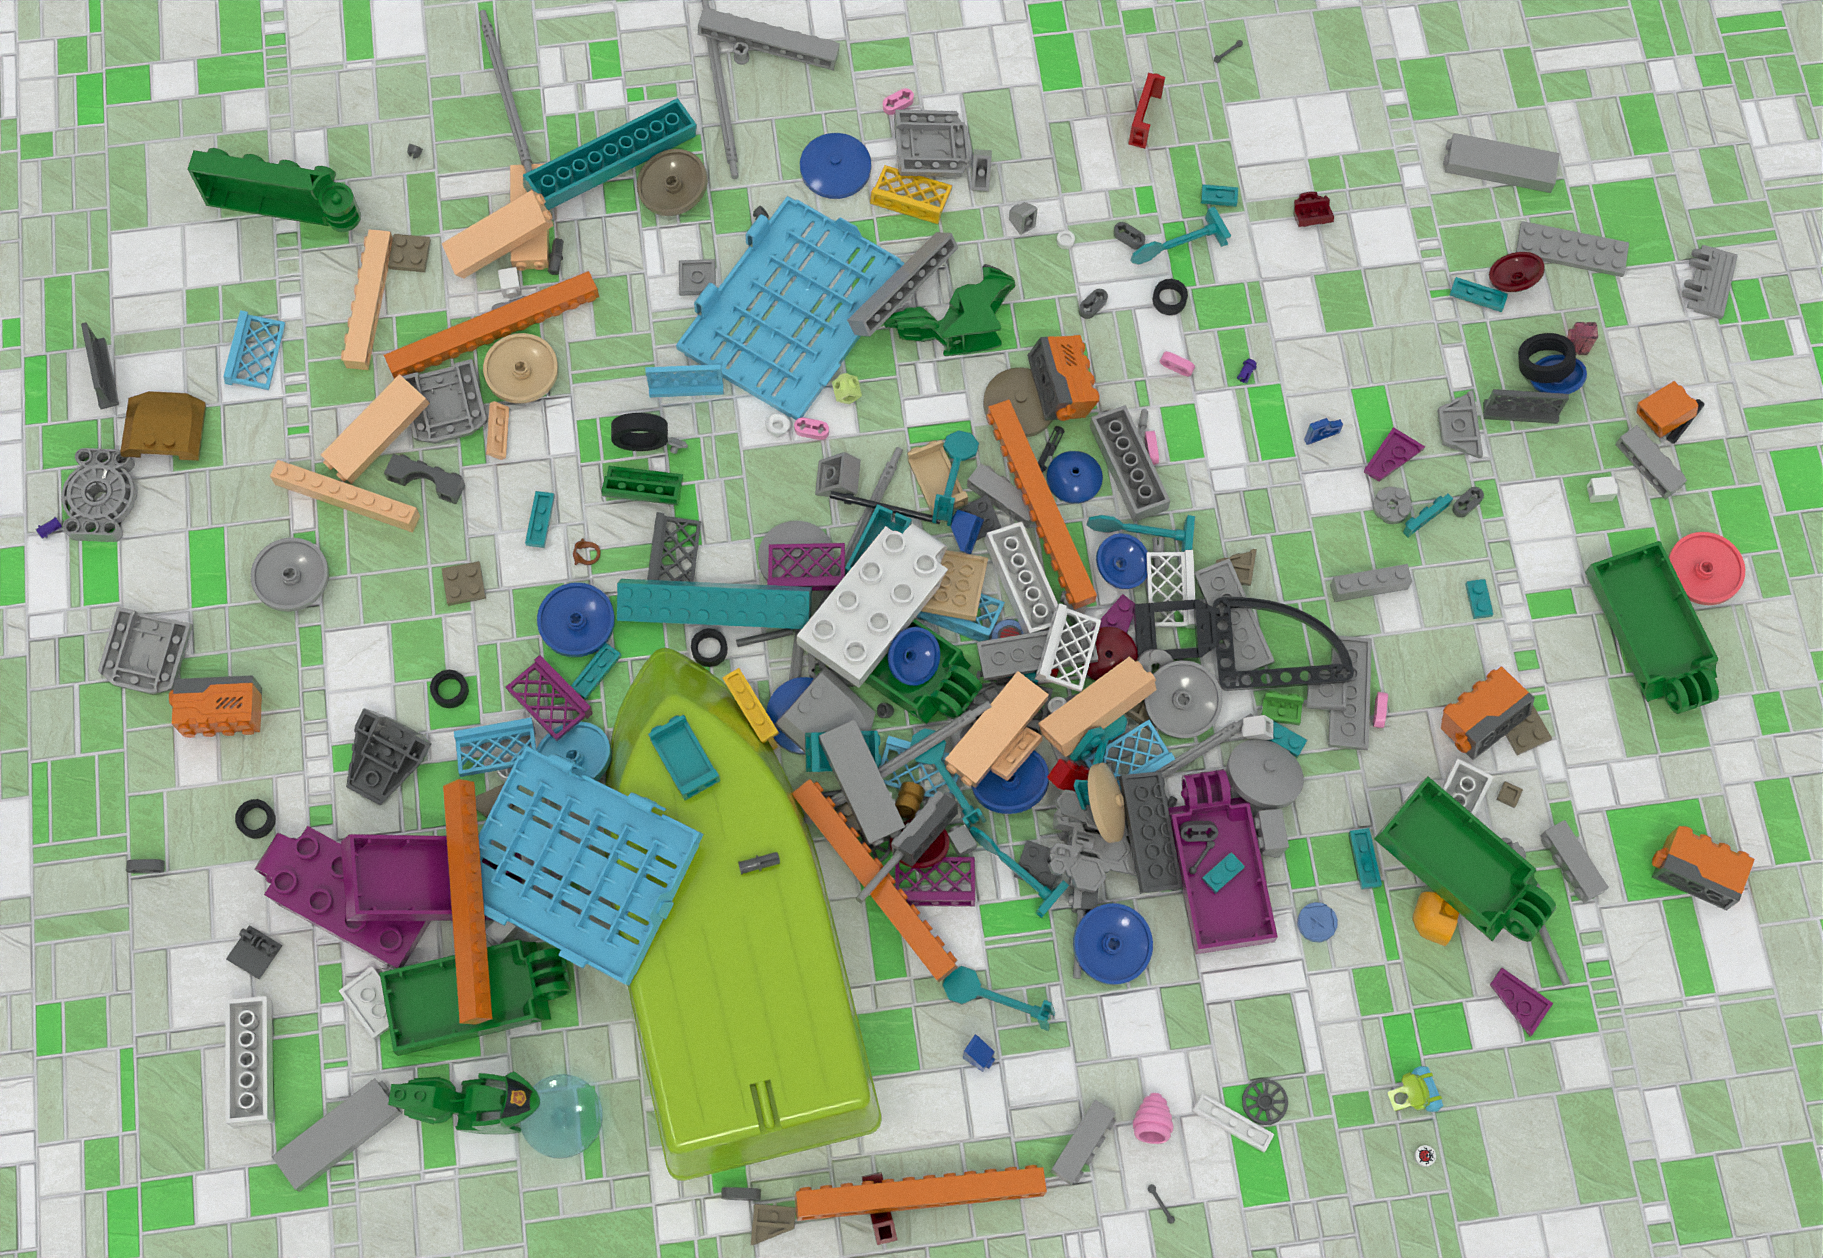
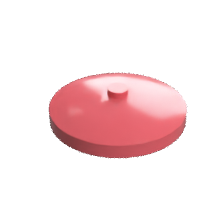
M1696 532L1689 534L1675 544L1668 556L1689 600L1697 604L1717 605L1728 601L1739 591L1745 579V564L1741 553L1729 540L1715 533Z

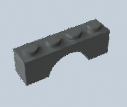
M393 454L384 472L388 481L402 486H406L415 479H428L436 485V493L439 499L453 504H457L465 487L461 475L454 472L450 474L437 466H434V468L430 467L420 460H417V462L410 460L408 456L400 454V456Z

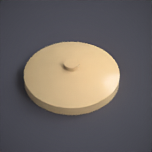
M518 333L500 339L489 349L484 359L483 373L489 389L497 397L511 403H528L543 397L553 387L558 376V361L554 350L545 340L532 334Z
M1105 763L1094 764L1091 766L1088 775V794L1093 818L1101 836L1106 842H1119L1122 840L1125 830L1123 796L1109 766Z

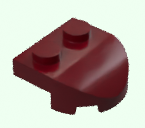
M1304 192L1299 195L1297 200H1294L1293 214L1298 227L1334 222V215L1330 208V199L1326 195L1321 197L1318 196L1317 192Z

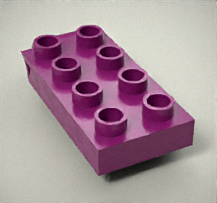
M1224 769L1183 775L1181 796L1184 799L1185 805L1168 808L1196 955L1274 943L1278 938L1250 803L1246 802L1242 797L1231 798V785ZM1187 821H1212L1218 829V836L1212 840L1215 846L1208 851L1196 869L1197 872L1190 874L1189 868L1195 865L1207 847L1208 841H1185L1181 837L1180 826ZM1188 828L1186 834L1189 835L1192 829ZM1208 828V830L1205 831L1206 834H1210V831H1212V829ZM1232 852L1245 868L1215 894L1203 882L1202 878Z
M309 826L306 827L298 838H289L281 833H277L254 869L270 883L264 895L277 905L393 969L404 967L431 922L347 921L341 844Z
M349 834L341 841L347 921H453L447 836ZM516 852L515 857L522 860L521 854ZM485 858L482 859V863L495 870L497 869L498 865ZM506 871L505 874L522 883L521 877ZM484 915L485 921H494L493 919Z

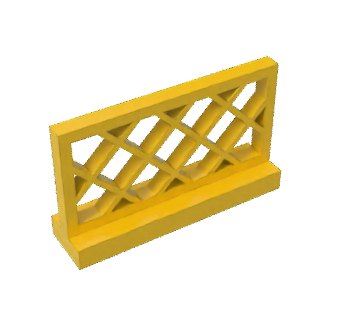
M884 165L879 179L871 191L870 204L939 224L942 211L952 190V185L923 176H900L897 168ZM886 172L892 173L895 177L887 179L885 174ZM908 178L912 182L904 184L902 179ZM898 181L901 186L893 189L891 183ZM919 184H928L929 187L921 190ZM887 185L889 188L888 191L879 189L880 187ZM915 186L918 191L910 194L908 188ZM940 188L946 190L945 193L940 195L936 191ZM904 190V192L906 193L905 196L896 194L897 192ZM932 191L934 197L927 199L925 193ZM921 195L923 201H918L913 198ZM938 201L940 207L931 205L930 203Z
M740 668L722 677L761 743L763 744L768 741L772 749H776L778 745L773 737L778 735L779 732Z

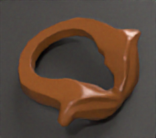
M584 538L576 542L573 550L574 564L592 565L596 563L601 555L599 546L596 543L585 541ZM594 548L597 551V556L591 561L584 560L577 553V549Z

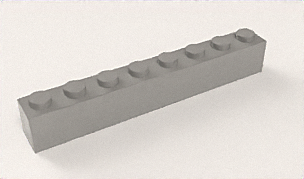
M703 8L698 23V35L734 45L742 41L753 50L833 71L839 54L840 43L833 40L821 39L817 36L802 34L799 31L787 30L783 27L768 25L764 22L734 16L733 14L719 12L715 9Z
M936 232L847 320L855 335L870 337L958 249L952 233Z

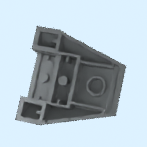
M363 708L354 729L355 739L354 744H352L353 753L351 763L349 764L346 787L381 805L424 761L432 743L422 734L396 720Z

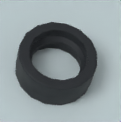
M1172 278L1164 279L1155 286L1152 298L1153 305L1162 314L1176 315L1185 308L1188 291L1179 280ZM1165 289H1172L1180 294L1181 300L1175 305H1169L1162 302L1159 295Z
M707 628L700 630L691 640L693 658L704 667L717 666L727 656L728 646L726 638L716 629ZM715 638L718 640L721 648L715 657L706 658L700 655L698 645L703 639Z
M448 669L437 673L430 684L431 695L441 707L455 708L463 704L467 699L469 692L468 684L463 675L456 670ZM446 679H455L461 686L460 693L452 699H444L438 693L439 685Z
M251 799L244 802L238 807L235 814L237 828L245 836L252 839L267 836L275 825L276 816L273 809L265 801L259 799ZM254 808L263 809L267 815L265 824L256 830L248 829L244 824L245 815Z

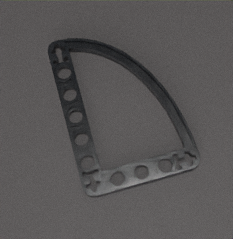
M1221 597L1213 602L1217 638L1218 680L1221 689L1224 691L1346 683L1352 679L1354 670L1346 647L1329 627L1312 615L1282 603L1257 598ZM1219 603H1223V606H1226L1223 610L1224 616H1220V609L1216 608L1219 606ZM1230 608L1264 610L1302 622L1317 631L1333 646L1342 664L1236 671ZM1220 621H1225L1228 623V628L1220 630L1217 624ZM1221 640H1228L1230 646L1227 649H1222L1219 646ZM1228 658L1232 664L1230 667L1225 668L1221 665V660ZM1333 669H1336V673H1341L1342 669H1346V672H1350V674L1347 675V678H1343L1342 674L1336 675L1337 679H1333ZM1328 670L1331 674L1330 678L1322 679L1319 675L1320 671ZM1301 672H1309L1311 674L1310 680L1303 681L1300 678ZM1289 673L1292 677L1291 681L1283 682L1280 678L1281 674ZM1269 674L1272 677V681L1265 684L1261 681V676ZM1236 676H1239V686H1236V682H1231L1230 686L1222 683V681H1225V677H1229V680H1236ZM1243 676H1251L1253 682L1250 685L1243 684L1241 681Z

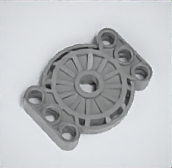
M81 448L75 453V460L80 467L75 469L65 481L61 496L63 508L70 517L64 521L63 530L72 540L117 542L122 538L123 531L118 523L123 521L134 507L136 488L134 481L128 474L135 466L134 461L131 457H121V450ZM105 492L101 497L97 498V502L94 500L97 493Z

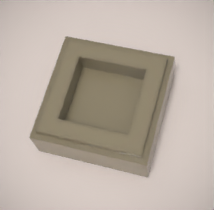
M1505 781L1496 800L1515 808L1523 789Z

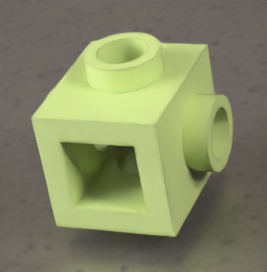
M843 373L832 381L837 402L851 404L862 397L857 376Z

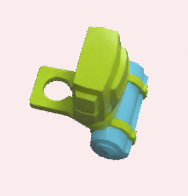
M1418 1066L1412 1073L1403 1075L1401 1079L1403 1086L1387 1093L1394 1111L1412 1106L1417 1111L1426 1108L1429 1112H1437L1443 1107L1442 1097L1438 1093L1432 1078L1433 1074L1428 1067ZM1400 1092L1408 1095L1406 1102L1401 1105L1397 1104L1394 1099L1395 1095Z

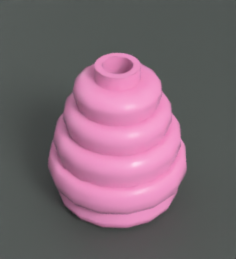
M1151 1093L1150 1096L1143 1099V1103L1135 1114L1136 1117L1133 1119L1134 1135L1138 1140L1145 1143L1162 1144L1170 1139L1173 1132L1172 1115L1170 1114L1166 1099L1159 1093Z

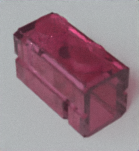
M1576 322L1573 328L1568 330L1567 338L1573 342L1576 355L1577 353L1579 355H1588L1598 338L1596 322H1587L1586 324L1585 322Z

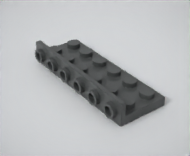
M1161 771L1119 776L1140 894L1167 890L1176 891L1183 888L1171 827V818L1168 811L1169 802L1164 790L1165 780L1162 777Z

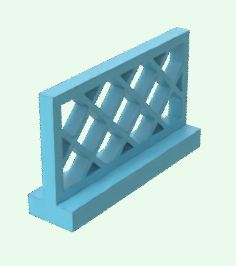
M240 310L223 376L225 384L232 385L235 383L269 390L285 322L248 315V312ZM251 321L259 322L262 327L253 331L250 327ZM273 325L279 326V332L274 335L268 330ZM265 330L269 337L260 341L256 335ZM254 337L258 344L249 348L246 340ZM272 340L275 348L267 351L264 344ZM261 346L265 354L256 358L252 351ZM250 353L254 360L244 364L242 357ZM268 357L271 360V365L263 368L259 361ZM257 363L261 370L252 375L248 367ZM246 370L249 374V377L246 379L237 378L238 373ZM264 373L267 377L266 384L257 382L255 378Z
M721 364L645 367L650 398L724 395Z
M981 593L978 608L983 607L986 614L976 617V621L921 611L916 618L978 642L990 640L991 633L1005 602ZM993 604L999 607L997 611L989 613L986 606ZM988 618L991 625L987 628L982 626L979 621Z
M532 718L454 731L460 777L513 768L525 746L530 747L531 745L532 749L537 751L535 727ZM530 735L531 737L526 744L519 741L523 736ZM510 739L511 743L507 747L500 744L502 740ZM483 743L492 744L487 751L480 748ZM515 744L522 747L517 754L511 751ZM471 746L472 749L468 754L461 751V747ZM496 747L503 750L498 757L491 754ZM476 751L483 754L478 761L472 758ZM507 753L514 757L510 762L502 761V758ZM487 757L494 760L491 765L485 766L482 764ZM468 760L474 763L471 769L463 770V765Z
M1147 720L1108 744L1103 763L1106 764V760L1116 762L1113 773L1116 778L1121 776L1117 774L1120 763L1130 766L1128 774L1155 772L1175 760L1172 752L1169 753L1151 721ZM1145 726H1148L1151 731L1150 739L1140 737L1141 729ZM1127 737L1136 739L1134 749L1123 747ZM1139 740L1149 742L1147 753L1137 751ZM1152 743L1159 745L1163 752L1159 755L1150 754ZM1111 747L1119 749L1117 759L1107 757ZM1123 750L1133 752L1130 763L1120 760ZM1096 752L1084 761L1089 769L1092 766L1090 760L1095 758ZM1136 753L1146 756L1145 762L1141 766L1134 764Z
M888 736L880 766L889 761L887 758L889 750L901 754L910 748L911 742ZM944 752V756L941 759L945 767V758L950 754ZM919 763L911 769L905 764L907 771L898 776L894 771V778L889 781L884 780L885 785L900 789L901 782L899 778L908 773L916 784L928 779L932 789L926 791L924 796L929 798L934 796L930 792L935 791L937 793L936 789L945 784L947 785L946 782H943L934 787L930 777L939 771L936 770L928 775L923 763ZM921 767L926 776L915 781L911 771ZM956 773L952 777L955 783H957L959 777Z

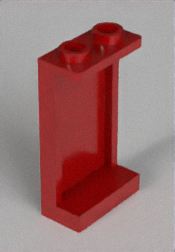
M1148 72L1131 126L1128 145L1146 149L1151 124L1144 123L1143 120L1150 98L1161 99L1165 77L1160 74Z

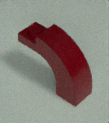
M882 1172L861 1176L862 1182L874 1181V1184L882 1183L883 1180ZM891 1212L870 1214L877 1245L898 1241Z

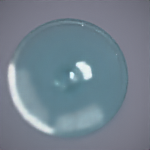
M567 1074L549 1076L536 1083L533 1087L540 1097L539 1108L528 1118L520 1122L521 1131L526 1141L537 1152L550 1158H569L585 1151L597 1138L603 1122L602 1104L595 1090L583 1079Z

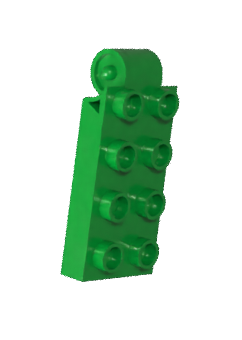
M209 148L207 152L193 150L188 171L206 206L330 226L338 232L353 230L361 220V212L351 188L346 184L334 182L336 172L329 167L316 166L314 170L300 168L297 163L290 160H280L278 164L265 162L261 157L254 154H245L243 158L229 156L227 152L218 148Z
M1661 541L1592 563L1585 571V574L1646 701L1665 698L1670 709L1676 714L1717 701L1719 689L1715 678H1717L1716 664L1718 657Z
M914 619L908 628L919 627L928 630L934 635L939 644L940 661L935 674L928 681L920 685L904 684L898 681L892 674L887 653L865 680V683L926 725L938 711L954 720L964 713L982 689V684L974 674L968 671L971 665L964 658L961 649Z
M1429 776L1418 784L1374 838L1375 841L1491 941L1504 928L1514 937L1530 942L1557 908L1552 897L1537 887L1538 882L1534 876L1536 868Z
M522 940L487 947L492 1019L476 1025L460 1023L455 955L380 972L393 1052L397 1056L551 1020L548 1001L566 996L572 991L566 960L559 956L561 950L550 948L538 951L536 941L524 942Z

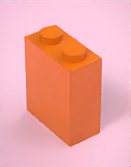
M1673 381L1638 402L1636 413L1661 438L1697 415L1698 403L1686 393L1683 386Z

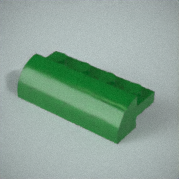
M609 466L601 490L602 496L678 506L683 474Z

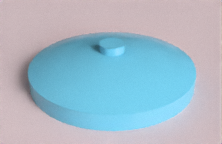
M579 722L558 741L548 733L537 747L538 752L548 757L554 753L586 768L587 770L584 772L573 767L571 772L581 777L584 774L596 781L607 771L612 758V748L606 734L596 725L587 722ZM563 725L553 729L556 734L563 729Z

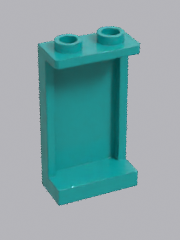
M685 715L674 716L669 720V723L654 727L648 734L650 741L684 801L720 782L719 774L713 768L689 726Z
M861 731L876 766L879 768L881 765V756L879 754L880 735L878 731ZM826 732L805 733L806 772L832 771L819 743V735Z

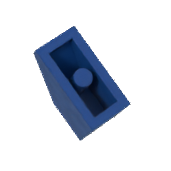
M957 509L956 514L952 517L951 529L960 551L971 554L984 519Z
M975 1034L963 1052V1059L983 1072L985 1068L990 1069L994 1063L995 1058L993 1056L995 1051Z

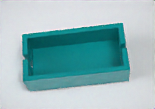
M877 504L845 567V576L885 526L892 531H898L903 534L912 524V519L896 512L894 523L892 522L893 511Z

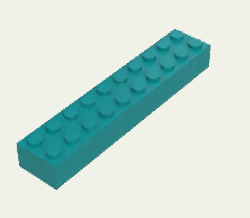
M676 98L523 174V187L527 192L533 190L542 194L546 201L545 207L550 210L648 161L656 154L669 150L695 137L697 124L680 100Z
M622 578L617 583V621L802 629L811 619L812 587Z

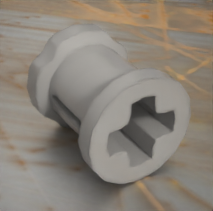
M741 41L733 46L734 61L737 64L744 65L749 61V47L746 43Z

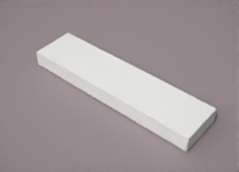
M1201 1093L1192 1110L1193 1113L1265 1153L1274 1136L1270 1131Z

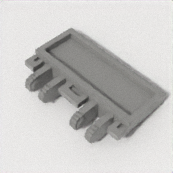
M1702 245L1701 250H1692L1691 255L1698 259L1692 258L1689 264L1698 269L1695 271L1693 280L1687 279L1684 282V286L1690 289H1683L1681 295L1689 299L1687 308L1693 309L1696 313L1722 319L1738 255Z

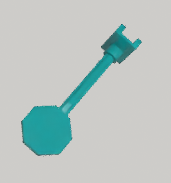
M1214 206L1207 211L1205 220L1208 225L1204 226V228L1166 241L1163 244L1156 241L1145 244L1132 254L1130 261L1137 265L1146 263L1163 250L1174 248L1206 235L1214 234L1220 246L1223 247L1228 245L1226 239L1230 238L1231 234Z
M956 431L946 436L944 450L954 460L944 495L936 494L932 523H936L937 519L947 521V526L951 527L955 498L951 496L960 463L976 456L979 442L971 433Z
M1105 515L1089 517L1086 526L1094 531L1105 533L1125 530L1127 532L1173 538L1174 540L1182 541L1181 552L1192 550L1195 516L1191 515L1186 517L1183 530H1170L1130 523L1123 524L1117 518Z
M1124 715L1103 729L1105 734L1102 736V741L1097 747L1093 765L1103 762L1108 741L1125 732L1128 721ZM1075 780L1074 788L1081 809L1085 810L1086 806L1090 805L1088 781Z
M924 728L914 734L910 747L934 733L935 730ZM943 740L916 757L915 760L918 763L934 764L962 807V812L965 815L962 820L970 830L971 824L977 823L979 819L985 823L986 819L979 808L975 810L972 805H969L941 761L946 747V742Z
M974 826L969 830L976 842L987 851L997 855L1005 865L1039 893L1038 895L1043 901L1036 914L1040 918L1046 914L1068 888L1069 885L1064 880L1052 891L1047 886L1044 887L1011 857L1001 852L995 842L983 831Z
M964 966L955 969L945 977L943 982V988L950 1001L962 1005L980 996L1030 1014L1031 1017L1038 1020L1040 1028L1046 1031L1050 1029L1047 1020H1049L1050 1015L1055 1016L1056 1013L1052 1002L1047 1000L1043 1001L1041 1007L1031 1006L981 988V983L975 970Z

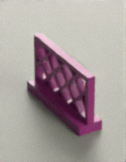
M845 543L769 544L767 585L812 587V591H833L845 577ZM833 548H841V555L836 560L828 554ZM781 549L785 555L777 561L773 557V550ZM795 549H800L804 552L798 560L790 555ZM814 549H820L823 552L817 560L809 554ZM806 556L814 562L807 570L800 564ZM825 556L833 561L826 569L819 564ZM787 557L795 562L788 570L781 565ZM836 564L841 569V576H832L828 571ZM797 565L804 571L800 577H794L790 573ZM816 565L823 570L819 576H812L809 573ZM778 566L785 571L781 577H773V570Z
M539 655L534 659L535 663L505 688L558 741L585 717L588 719L593 712L591 706ZM534 670L540 674L539 680H528L529 674ZM517 684H525L524 693H516L513 688ZM528 684L539 685L538 693H527ZM542 685H551L552 693H541ZM527 697H538L537 706H529L527 704ZM541 697L551 698V706H540ZM554 698H563L565 706H554ZM540 710H550V719H541L539 717ZM553 710L564 711V719H553ZM567 711H576L579 716L574 720L567 719ZM552 723H563V729L556 734L552 730Z
M945 857L938 864L932 866L926 874L919 868H911L904 874L899 869L900 862L895 865L896 889L899 890V885L905 879L912 885L908 891H904L908 896L906 901L910 906L914 904L915 906L975 907V857ZM942 863H948L952 867L946 874L938 868ZM961 863H971V869L966 874L958 868ZM914 870L922 876L916 884L908 877ZM934 870L942 876L937 883L928 878ZM954 870L962 876L956 883L948 878ZM924 880H927L932 885L928 891H922L918 887ZM944 880L952 885L948 891H942L938 887ZM963 880H966L971 885V891H962L958 885Z

